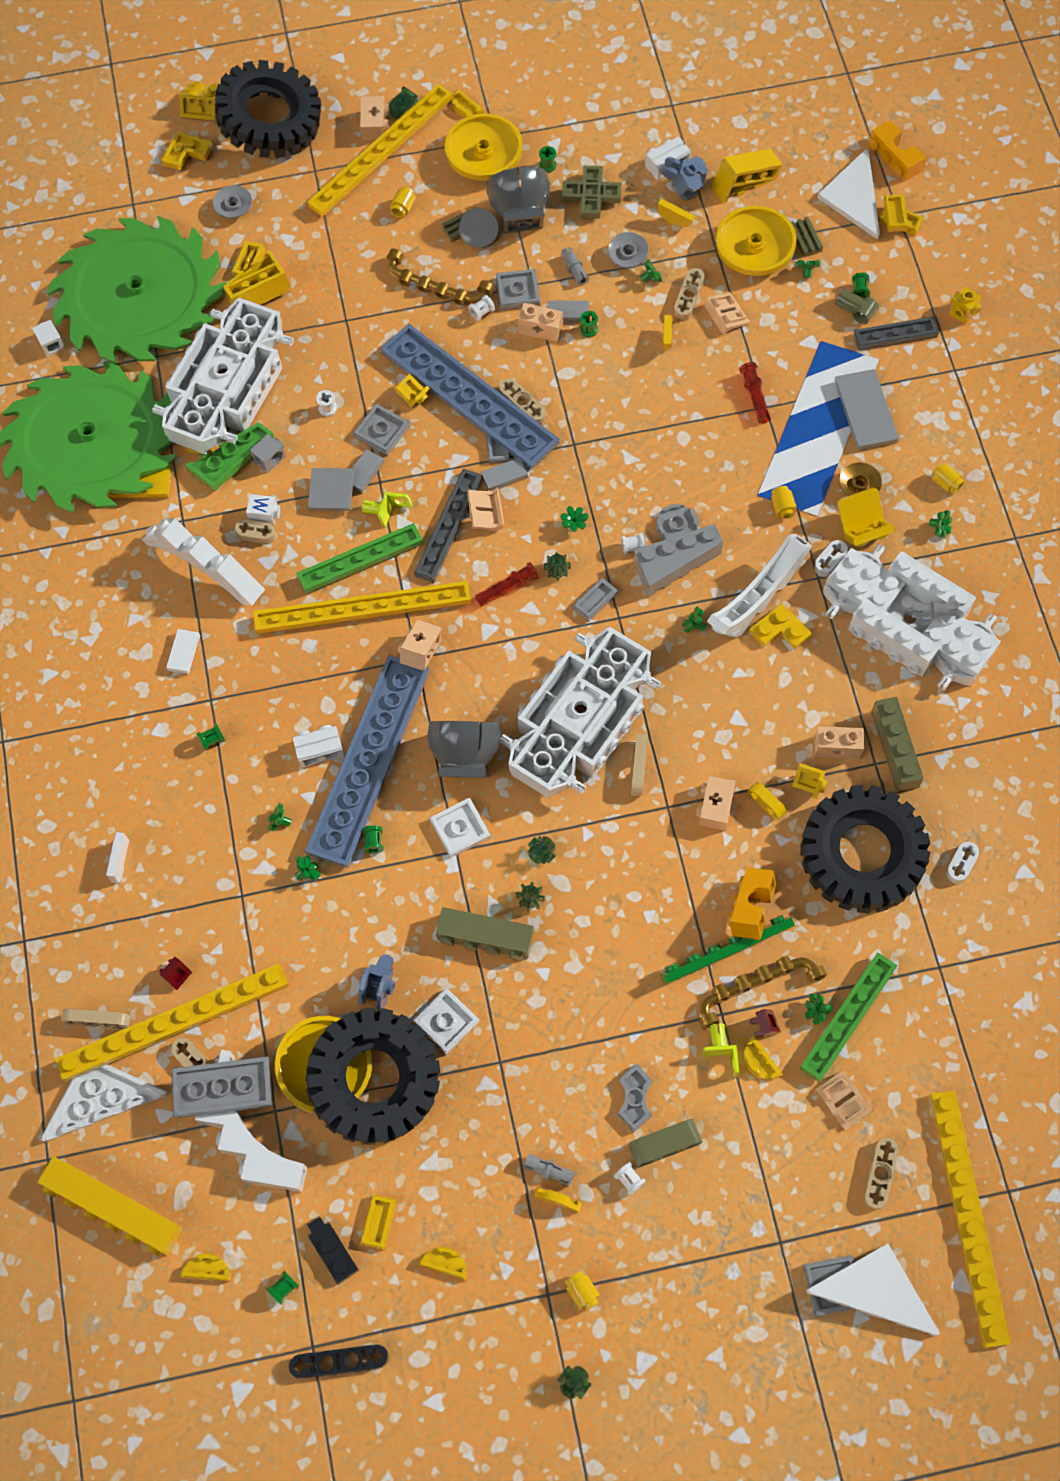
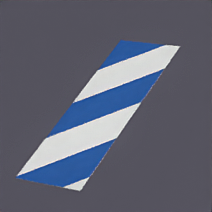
M820 342L757 496L771 500L773 489L779 486H787L792 491L798 510L818 516L851 432L834 381L835 376L876 369L879 359L827 342Z

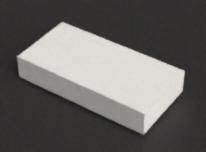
M177 630L166 667L168 671L189 674L200 638L199 632Z
M120 832L115 833L106 876L112 883H120L129 844L127 836Z

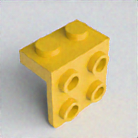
M870 488L838 500L837 505L844 538L854 546H864L868 544V541L884 539L888 534L894 533L893 524L884 520L879 492L876 488Z

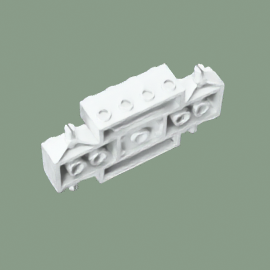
M242 298L235 300L223 312L212 309L210 317L221 320V329L204 323L202 328L196 332L195 339L191 346L187 347L184 358L177 364L173 376L167 380L166 390L171 404L166 406V408L155 404L152 408V413L163 416L162 427L169 441L206 455L210 448L222 440L232 442L233 444L236 443L238 436L227 432L226 425L240 432L249 428L282 370L278 350L273 349V347L278 343H284L292 346L294 343V338L283 335L280 312ZM219 369H228L224 374L217 373Z
M878 544L872 553L856 551L851 548L827 578L823 594L830 601L831 607L825 615L833 619L836 613L841 610L853 614L848 630L855 637L869 642L874 649L883 651L890 659L902 663L914 674H919L923 677L931 664L934 663L943 674V678L937 684L938 688L942 686L941 690H946L949 683L953 681L971 686L1000 645L1001 641L997 639L991 629L992 624L997 619L996 615L992 617L993 613H989L984 622L965 619L976 597L902 551L889 566V569L886 570L879 560L881 554L886 550L884 546L881 547V544ZM932 601H938V603L958 602L959 609H950L959 611L958 617L939 616L938 619L915 617L914 623H908L904 620L905 616H912V611H921L912 609V604L914 603L932 604Z
M611 627L606 628L590 639L580 632L576 635L575 641L586 648L585 660L569 650L564 656L561 655L555 663L556 668L553 672H548L544 677L541 688L539 690L536 689L532 693L527 707L523 706L518 712V730L524 736L518 740H512L503 734L500 739V743L511 751L509 758V771L511 775L548 799L568 789V787L581 794L584 793L587 786L576 780L575 768L593 779L644 709L643 695L633 689L644 683L657 690L662 683L652 677L651 672H649L651 651ZM577 705H584L587 710L584 713H577L574 708Z

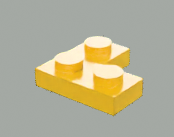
M177 131L161 160L162 165L181 170L188 156L206 161L214 147L212 141Z
M783 604L779 605L749 630V633L763 647L781 635L794 650L812 635Z

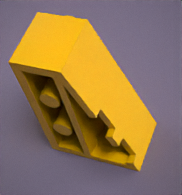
M771 148L727 156L722 160L711 188L723 204L728 201V197L734 194L740 196L744 194L743 190L750 187L756 189L776 180L783 164Z
M269 249L264 252L265 256L262 259L251 263V268L244 273L241 271L223 286L230 306L238 298L261 305L291 290L285 271Z

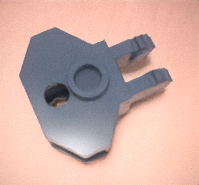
M697 156L689 160L683 159L682 162L672 157L665 158L664 165L666 167L662 169V175L672 180L671 185L675 186L678 196L686 201L695 197L698 190L703 188L708 172L704 160Z
M389 954L381 955L376 965L371 964L362 973L359 982V1004H366L369 998L378 1001L376 1009L381 1010V1008L385 1007L388 996L392 995L395 987V981H392L393 957Z

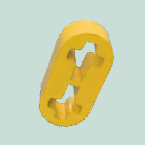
M756 782L748 789L751 798L773 819L779 820L787 812L784 805L761 783Z

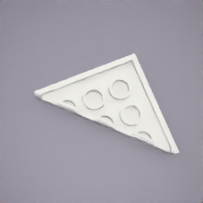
M865 149L818 194V199L875 239H878L880 231L869 150Z
M104 1065L72 1079L40 1140L46 1143L167 1096L168 1092L110 1065Z
M889 1244L880 1247L806 1290L809 1295H815L827 1299V1301L854 1308L863 1313L928 1333L931 1336L940 1334Z

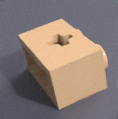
M384 96L361 97L360 129L362 140H376L389 128V122L386 119V116H389V105L385 104Z
M523 303L518 318L519 334L558 342L563 327V311Z
M417 620L413 627H409L405 641H401L399 644L400 663L425 671L440 645L442 627Z
M818 726L815 734V757L860 759L864 750V728Z
M708 776L707 783H702L700 796L704 797L703 804L698 803L696 817L700 818L699 826L726 831L736 781ZM713 800L717 801V806L712 805Z

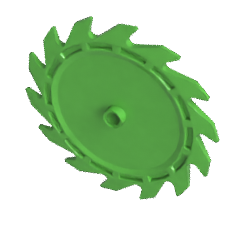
M157 216L160 226L156 229L149 227L136 218H119L118 220L126 228L125 230L98 228L84 233V238L95 242L68 250L57 260L59 264L72 263L73 265L55 277L47 291L49 296L59 291H64L52 311L54 326L57 327L65 318H70L69 339L76 349L81 351L83 341L90 339L100 357L114 364L116 363L114 351L122 350L138 361H156V358L148 351L150 348L179 350L192 344V341L180 337L181 334L201 329L204 323L210 325L216 319L210 317V314H203L202 312L223 296V286L227 283L224 281L215 286L210 285L221 266L218 251H215L208 259H203V239L195 228H191L189 238L183 239L173 222Z
M105 361L103 362L106 369L105 374H98L81 365L63 366V370L71 375L70 378H41L27 384L29 389L40 392L14 401L2 413L3 416L19 415V417L0 431V447L12 443L2 463L5 479L8 480L16 470H22L23 492L33 503L36 502L38 491L46 490L58 508L74 512L71 500L74 498L83 500L97 508L116 507V503L107 497L109 494H139L152 488V483L140 481L139 479L167 469L177 458L175 454L159 455L173 442L169 441L168 436L165 435L163 430V416L152 413V408L155 404L163 408L171 404L168 393L162 400L155 401L153 381L146 373L140 371L139 380L131 382L118 365Z

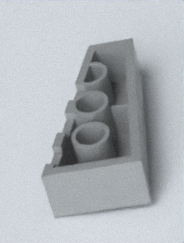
M715 524L634 550L633 563L648 598L661 588L664 589L671 585V582L686 576L689 574V571L696 567L699 568L721 554L723 541Z

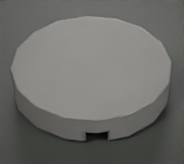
M475 208L467 211L462 216L459 224V233L462 240L468 246L483 249L489 247L495 241L498 235V222L491 212Z
M673 504L663 508L656 520L657 533L663 540L697 530L699 526L698 517L695 512L681 504Z

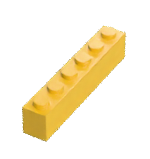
M55 1156L52 1157L37 1182L44 1186L42 1191L53 1198L57 1194L64 1197L65 1199L62 1203L73 1209H76L77 1206L84 1208L85 1212L83 1214L94 1221H97L98 1217L105 1220L104 1226L116 1233L119 1229L127 1233L125 1238L138 1245L141 1240L148 1244L146 1250L158 1257L161 1252L169 1255L184 1229Z

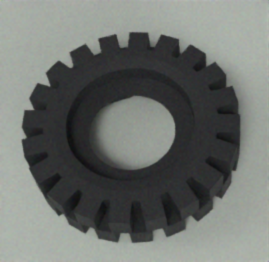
M258 60V68L255 67L252 61L244 62L243 70L236 65L230 69V75L225 73L221 78L220 84L218 83L215 96V120L217 126L221 127L220 132L225 139L231 137L230 143L236 148L244 144V152L253 155L256 148H259L260 157L269 158L270 150H274L276 158L286 157V149L291 155L300 152V146L306 149L311 144V139H315L318 133L321 115V99L318 97V90L315 85L310 86L311 80L305 74L298 78L299 70L290 66L284 72V63L275 61L273 69L269 68L268 60ZM260 93H267V96L278 99L282 97L289 106V114L281 122L274 124L263 123L250 115L247 110V102L251 98L260 96Z
M863 785L851 786L849 792H845L844 788L833 792L830 799L825 797L818 804L817 809L812 811L802 835L800 856H803L802 866L805 874H810L809 882L815 890L820 888L823 891L821 896L831 903L835 899L839 902L838 907L848 911L851 907H856L857 913H869L871 909L875 908L877 912L888 910L892 904L897 906L905 901L906 897L911 895L916 889L929 863L931 851H928L930 839L929 833L923 832L926 826L921 816L915 817L913 815L915 808L908 801L903 805L898 802L900 796L896 793L889 791L888 795L881 794V787L870 786L868 791H864ZM870 825L884 833L890 844V857L882 868L873 872H861L853 869L844 861L840 852V841L843 834L851 827Z
M364 1008L360 1012L354 1013L352 1011L343 1015L338 1021L331 1023L318 1038L308 1059L305 1080L307 1081L308 1088L306 1091L309 1102L312 1101L314 1106L313 1111L319 1120L322 1119L327 1124L325 1127L334 1134L337 1132L343 1136V1139L353 1143L359 1141L366 1145H375L380 1142L384 1144L394 1141L398 1137H403L413 1130L430 1111L435 1102V1095L439 1090L440 1081H438V1074L440 1073L439 1060L435 1059L434 1054L436 1050L432 1041H427L425 1038L427 1033L419 1025L415 1027L410 1023L412 1019L403 1014L397 1016L393 1014V1010L381 1008L380 1011H373V1008ZM363 1051H382L388 1054L398 1067V1086L395 1092L382 1102L367 1103L361 1101L352 1094L347 1085V1067L350 1061Z

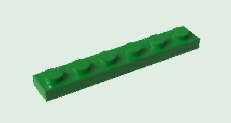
M779 915L770 919L771 924L764 926L760 940L732 936L728 938L729 943L722 946L720 943L714 944L707 948V953L702 955L695 953L685 958L687 962L680 965L675 962L664 967L665 971L660 973V976L664 983L677 980L794 927L795 924L792 917Z

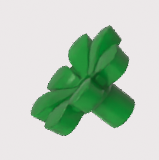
M647 259L644 263L646 272L640 276L642 281L645 283L651 278L655 283L663 282L660 272L655 271V267Z
M798 260L794 262V265L804 270V278H811L812 269L820 267V260L806 262Z
M572 506L566 508L567 514L562 513L560 515L563 521L562 526L565 529L570 527L572 532H576L578 528L581 530L585 529V521L589 517L587 513H583V508L577 507L574 511Z
M950 510L938 512L937 519L931 518L929 521L930 527H936L935 535L944 539L947 533L952 531V527L949 526L952 522Z
M695 607L694 611L689 614L688 619L683 621L684 632L689 633L694 628H698L700 631L705 630L707 624L701 618L704 613L702 608Z
M280 802L274 809V815L270 814L268 817V821H270L268 825L269 831H274L280 825L289 827L291 819L284 816V805Z
M305 855L303 858L301 856L297 857L295 861L299 871L295 873L296 879L299 881L307 878L311 881L318 880L321 874L315 869L319 866L315 862L310 863L311 858L308 855Z
M810 993L808 996L810 1001L807 1000L805 1003V1007L809 1009L805 1013V1017L807 1020L812 1019L814 1025H818L826 1020L825 1013H830L832 1007L830 1004H824L823 995Z

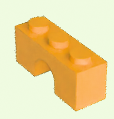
M888 120L872 129L869 144L882 157L883 161L889 164L896 175L907 181L924 170L927 157L915 145L907 149L897 147L900 143L902 131L891 120Z
M747 867L744 876L740 877L739 894H735L733 900L734 910L728 915V926H731L732 936L756 940L761 939L766 922L764 908L754 904L760 902L771 903L776 888L773 870Z

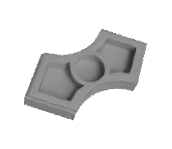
M637 1063L619 1078V1082L624 1089L625 1101L617 1115L633 1133L652 1117L646 1106L645 1096L653 1080Z

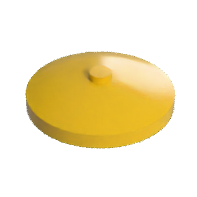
M475 114L463 118L449 130L445 139V154L449 165L461 176L472 180L487 181L490 176L500 171L515 168L522 156V137L519 130L506 118L494 114Z
M746 206L732 211L721 221L716 234V249L722 261L739 273L750 276L769 275L781 270L792 259L796 248V232L792 223L782 213L765 206Z
M333 1016L307 1018L294 1025L285 1034L278 1046L274 1064L277 1083L284 1096L292 1104L304 1111L315 1113L312 1101L309 1102L306 1091L308 1088L307 1081H305L308 1059L315 1043L324 1033L325 1029L340 1018ZM370 1050L357 1054L347 1067V1085L356 1098H359L363 1093L371 1076L372 1057Z

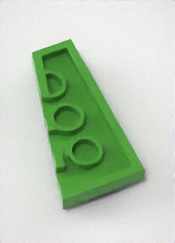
M258 422L237 434L238 439L235 444L223 442L219 445L218 449L210 454H203L198 461L187 463L185 465L186 469L212 490L216 491L252 458L250 450L267 434L272 438L275 437L273 432Z

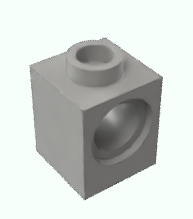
M269 434L250 450L253 461L267 473L286 457L283 443L278 438H272Z

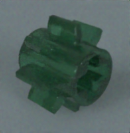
M555 552L551 557L547 556L548 563H544V570H548V578L552 576L559 580L563 576H568L567 569H571V562H566V554L562 556Z
M534 837L528 843L530 847L528 856L533 862L545 864L546 862L550 863L556 855L553 852L556 846L549 837Z
M532 881L527 886L521 884L522 892H516V898L522 899L518 902V906H525L527 912H530L532 908L539 910V901H545V896L539 895L542 892V886L536 888ZM526 895H534V899L532 900L530 897L526 899Z
M568 1365L557 1379L561 1383L560 1390L562 1394L570 1399H574L576 1396L582 1399L591 1387V1383L588 1382L589 1375L587 1371L580 1366L571 1368Z

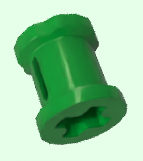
M551 146L542 147L539 150V157L541 159L539 168L544 169L547 173H551L556 169V161L554 160L556 158V150Z
M856 273L852 276V283L854 284L852 293L863 299L870 296V289L868 288L870 278L867 273Z
M588 310L583 312L580 316V322L582 323L580 333L584 337H594L598 332V316L594 311Z
M217 723L209 730L202 733L197 732L205 751L208 750L209 746L219 741H225Z
M374 825L363 828V834H365L363 851L365 853L377 854L384 851V846L381 845L383 827Z
M283 1271L282 1276L271 1287L268 1286L266 1290L282 1305L284 1303L283 1299L293 1289H297L299 1285L286 1271Z

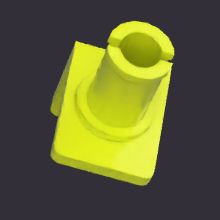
M385 492L381 502L364 500L362 512L364 514H377L382 526L386 527L393 506L412 508L413 504L407 494ZM395 498L403 499L405 502L397 501Z
M717 1024L710 1025L712 1046L703 1048V1057L731 1055L734 1078H738L736 1045L726 1044L725 1024H719L718 1033Z

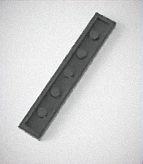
M462 469L414 572L415 577L435 583L469 509L467 491L478 490L483 479L481 474Z

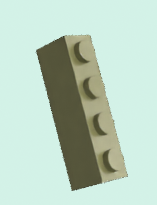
M892 697L875 701L871 713L896 791L899 793L917 789L924 778L898 698Z
M442 907L436 930L437 940H440L441 944L447 946L459 944L471 951H476L478 948L486 950V953L495 956L502 953L509 955L508 957L514 960L528 959L534 935V926L445 907Z

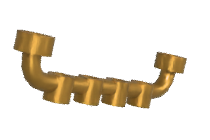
M391 248L387 255L389 270L393 275L399 277L398 281L400 284L409 286L410 282L416 283V288L423 293H426L429 288L435 290L434 294L438 298L445 299L447 295L452 296L453 302L460 306L465 301L477 303L482 300L484 295L491 297L495 290L492 283L482 280L477 288L479 293L471 295L464 289L451 288L444 282L437 283L424 275L420 277L408 269H398L396 265H400L405 256L397 249Z
M783 956L776 961L777 967L769 970L767 965H763L755 970L756 976L748 979L746 974H742L733 980L735 985L726 988L724 983L715 986L712 989L714 994L704 999L701 1004L700 1012L702 1017L699 1019V1023L703 1030L710 1029L709 1026L712 1024L718 1025L720 1020L715 1012L710 1013V1007L713 1004L725 1002L736 994L746 993L752 987L766 984L780 975H787L798 967H805L809 970L806 976L811 984L824 979L827 973L823 966H817L808 958L800 957L790 960L789 956Z

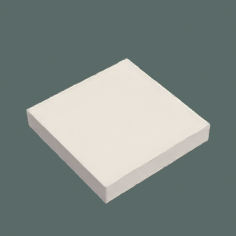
M470 798L429 818L450 858L491 838Z
M447 988L413 1020V1023L416 1026L419 1025L427 1033L426 1036L445 1055L480 1022Z

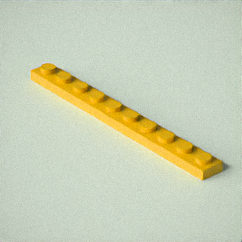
M437 84L307 201L308 207L323 217L453 99L452 93L440 84Z
M468 581L256 610L253 611L256 634L471 604Z
M280 963L55 1058L62 1080L65 1083L289 987Z
M956 1091L931 1093V1105L983 1348L1010 1345L1009 1332Z

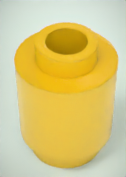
M399 188L390 204V212L398 218H403L409 213L416 199L410 188Z
M948 464L938 465L932 473L934 475L932 480L948 493L956 494L965 483L962 475Z
M779 486L772 490L771 500L777 517L782 519L793 517L797 507L792 491L787 486Z
M582 1271L577 1272L565 1281L567 1285L566 1290L579 1310L585 1308L586 1311H589L599 1303L597 1300L600 1296L599 1292L588 1275H584Z

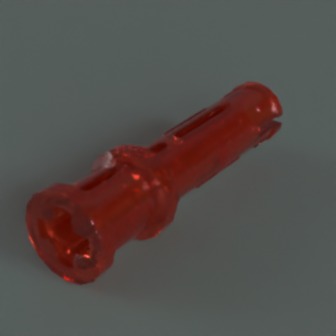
M748 362L739 368V372L744 377V388L750 393L758 423L764 424L771 420V416L761 389L762 379L758 376L757 364L755 362Z
M528 562L520 570H513L506 579L475 594L476 600L480 607H483L515 588L521 589L527 582L539 579L538 573L532 563Z

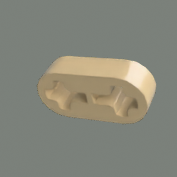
M243 519L237 522L235 526L238 538L243 541L270 544L276 538L274 526L268 522ZM246 527L249 528L245 533H242V530H245ZM266 530H269L270 533H267L266 536H263L262 533H265Z
M178 1038L173 1042L171 1047L172 1054L184 1067L194 1066L191 1062L194 1058L198 1063H202V1065L210 1064L206 1057L187 1038ZM180 1045L187 1046L186 1049L190 1053L188 1057L182 1052L179 1053L180 1049L178 1047Z

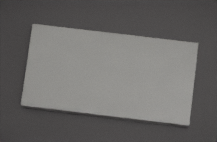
M875 369L835 376L834 381L857 450L898 443L899 437Z
M268 1056L171 1069L173 1116L175 1119L273 1106L270 1058Z

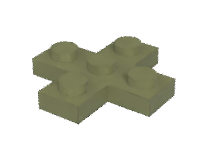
M583 165L582 181L563 180L562 201L581 202V218L600 219L601 203H621L622 182H602L603 166Z

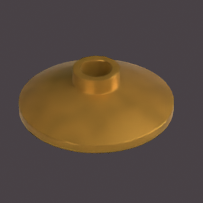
M859 462L850 464L843 469L840 474L839 484L841 490L847 496L870 488H876L879 492L882 486V478L875 467Z

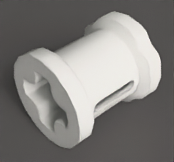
M484 295L482 300L476 304L468 306L472 317L476 321L481 320V317L488 312L495 311V306L487 295Z
M329 390L320 391L316 396L319 413L322 416L331 417L337 410L334 394Z
M643 533L631 537L621 536L624 555H628V552L645 546Z
M630 1162L613 1176L615 1179H619L626 1187L629 1196L634 1194L646 1182L644 1178L641 1179L631 1168L632 1164Z

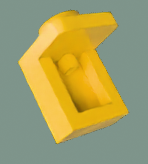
M408 374L394 390L412 407L416 402L420 405L428 397L425 393L430 388L428 386L423 388Z
M799 763L792 786L814 793L812 798L817 799L819 792L824 793L827 785V780H824L826 771Z

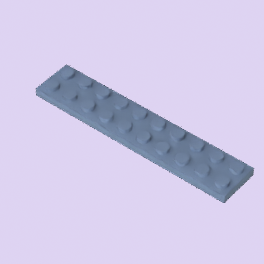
M409 323L381 348V354L407 374H410L424 387L428 386L430 392L484 434H488L493 441L508 450L515 458H519L529 469L532 470L559 444L557 436Z
M388 655L306 847L305 853L307 855L349 868L363 835V828L367 825L430 673L429 667L422 671L401 664L400 658Z

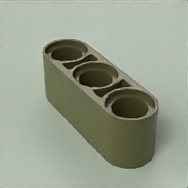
M688 1119L635 1139L628 1143L636 1167L639 1168L700 1145L703 1141L694 1119Z

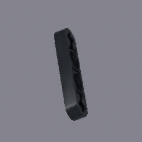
M378 1344L298 1354L290 1360L289 1371L295 1378L306 1379L383 1368L387 1364L389 1354L385 1347ZM376 1349H378L379 1353L384 1354V1358H381L379 1361L380 1364H376L374 1360H366L367 1366L363 1367L364 1358L362 1350H366V1356L374 1355ZM351 1352L356 1353L359 1358L358 1364L353 1368H349L345 1364V1357ZM323 1356H330L333 1359V1366L328 1371H323L319 1366L320 1359ZM311 1357H315L314 1366L316 1373H312L313 1368L303 1369V1374L294 1369V1365L299 1364L300 1359H302L303 1363L307 1364L312 1363Z

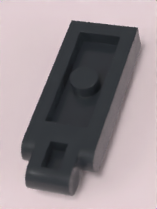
M318 1216L307 1224L312 1232L308 1237L337 1285L359 1271L330 1222L325 1224L321 1217Z

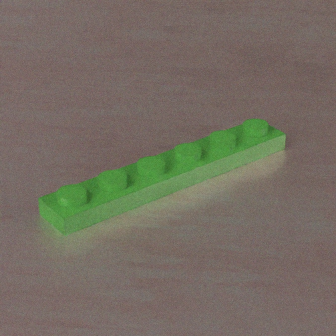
M412 523L296 574L305 594L422 545L423 540L415 524Z
M877 952L799 1069L818 1082H821L898 965Z

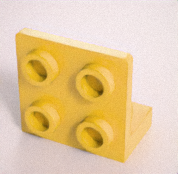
M200 81L190 82L179 93L180 117L215 120V96L218 83L204 85Z

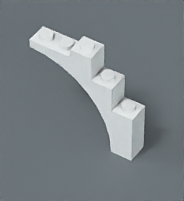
M164 518L157 525L150 526L145 532L146 536L142 541L147 546L163 549L192 564L221 585L242 605L252 606L265 590L230 554H220L203 536H193L175 518Z
M797 534L788 535L769 563L751 584L730 604L710 616L707 622L712 625L711 628L721 635L724 634L730 637L742 635L754 616L765 610L777 590L786 587L812 548V545Z
M221 1050L220 1056H217L215 1059V1063L234 1061L235 1056L231 1051ZM238 1111L194 1116L195 1121L201 1125L222 1128V1131H219L216 1137V1146H218V1150L221 1153L245 1157V1160H242L239 1166V1175H241L242 1181L250 1184L302 1192L307 1167L302 1163L285 1159L265 1148L246 1128Z

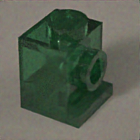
M405 86L389 102L390 114L395 119L401 118L419 101L418 95Z

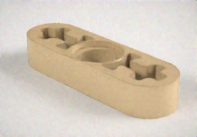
M698 268L690 269L687 272L675 303L674 316L680 321H686L691 318L703 287L705 275ZM694 277H697L695 285H693L692 279H694ZM690 291L693 292L695 295L691 298H688L684 295V293ZM684 304H686V310L684 312H680L683 309Z
M507 378L501 381L499 386L500 394L538 423L543 424L545 422L546 410L514 379ZM525 398L528 400V403L526 405H519L517 401ZM533 412H534L535 414H539V413H540V416L538 417L537 415H535V416L533 417Z
M646 734L636 735L631 796L642 797L648 738Z
M63 1009L61 1023L74 1026L125 1029L130 1026L131 1015L119 1012Z
M882 1138L874 1148L864 1192V1203L872 1210L881 1209L888 1201L899 1151L897 1143L891 1138ZM889 1144V1149L893 1150V1153L887 1155L886 1162H877V1158L882 1160L884 1151L880 1147ZM877 1167H883L887 1170L888 1177L886 1180L881 1181L875 1177L874 1171ZM872 1182L878 1186H886L885 1189L882 1187L879 1189L878 1197L882 1198V1201H878L877 1204H874L873 1199L869 1197V1195H873L876 1191V1186L871 1185Z

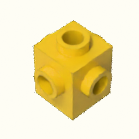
M965 286L960 293L956 292L950 301L953 304L949 314L967 324L973 316L979 313L982 307L980 305L982 296Z

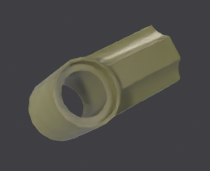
M842 289L835 301V305L853 314V318L863 325L867 324L879 309L878 303L873 298L865 297L863 299L847 289Z

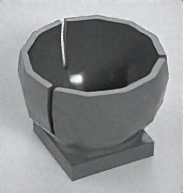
M533 166L519 167L521 187L519 186L517 167L500 171L490 176L486 182V192L490 205L503 218L504 234L543 228L544 207L550 198V181L544 169Z
M474 721L429 722L427 732L429 748L442 765L439 767V776L487 778V768L485 766L499 749L501 739L500 723L480 722L479 724V722Z

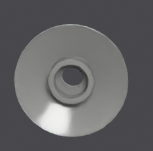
M241 186L224 187L216 193L213 199V207L216 213L229 219L245 215L252 206L251 194Z
M624 232L618 234L609 244L611 260L622 268L637 267L648 256V244L637 233Z

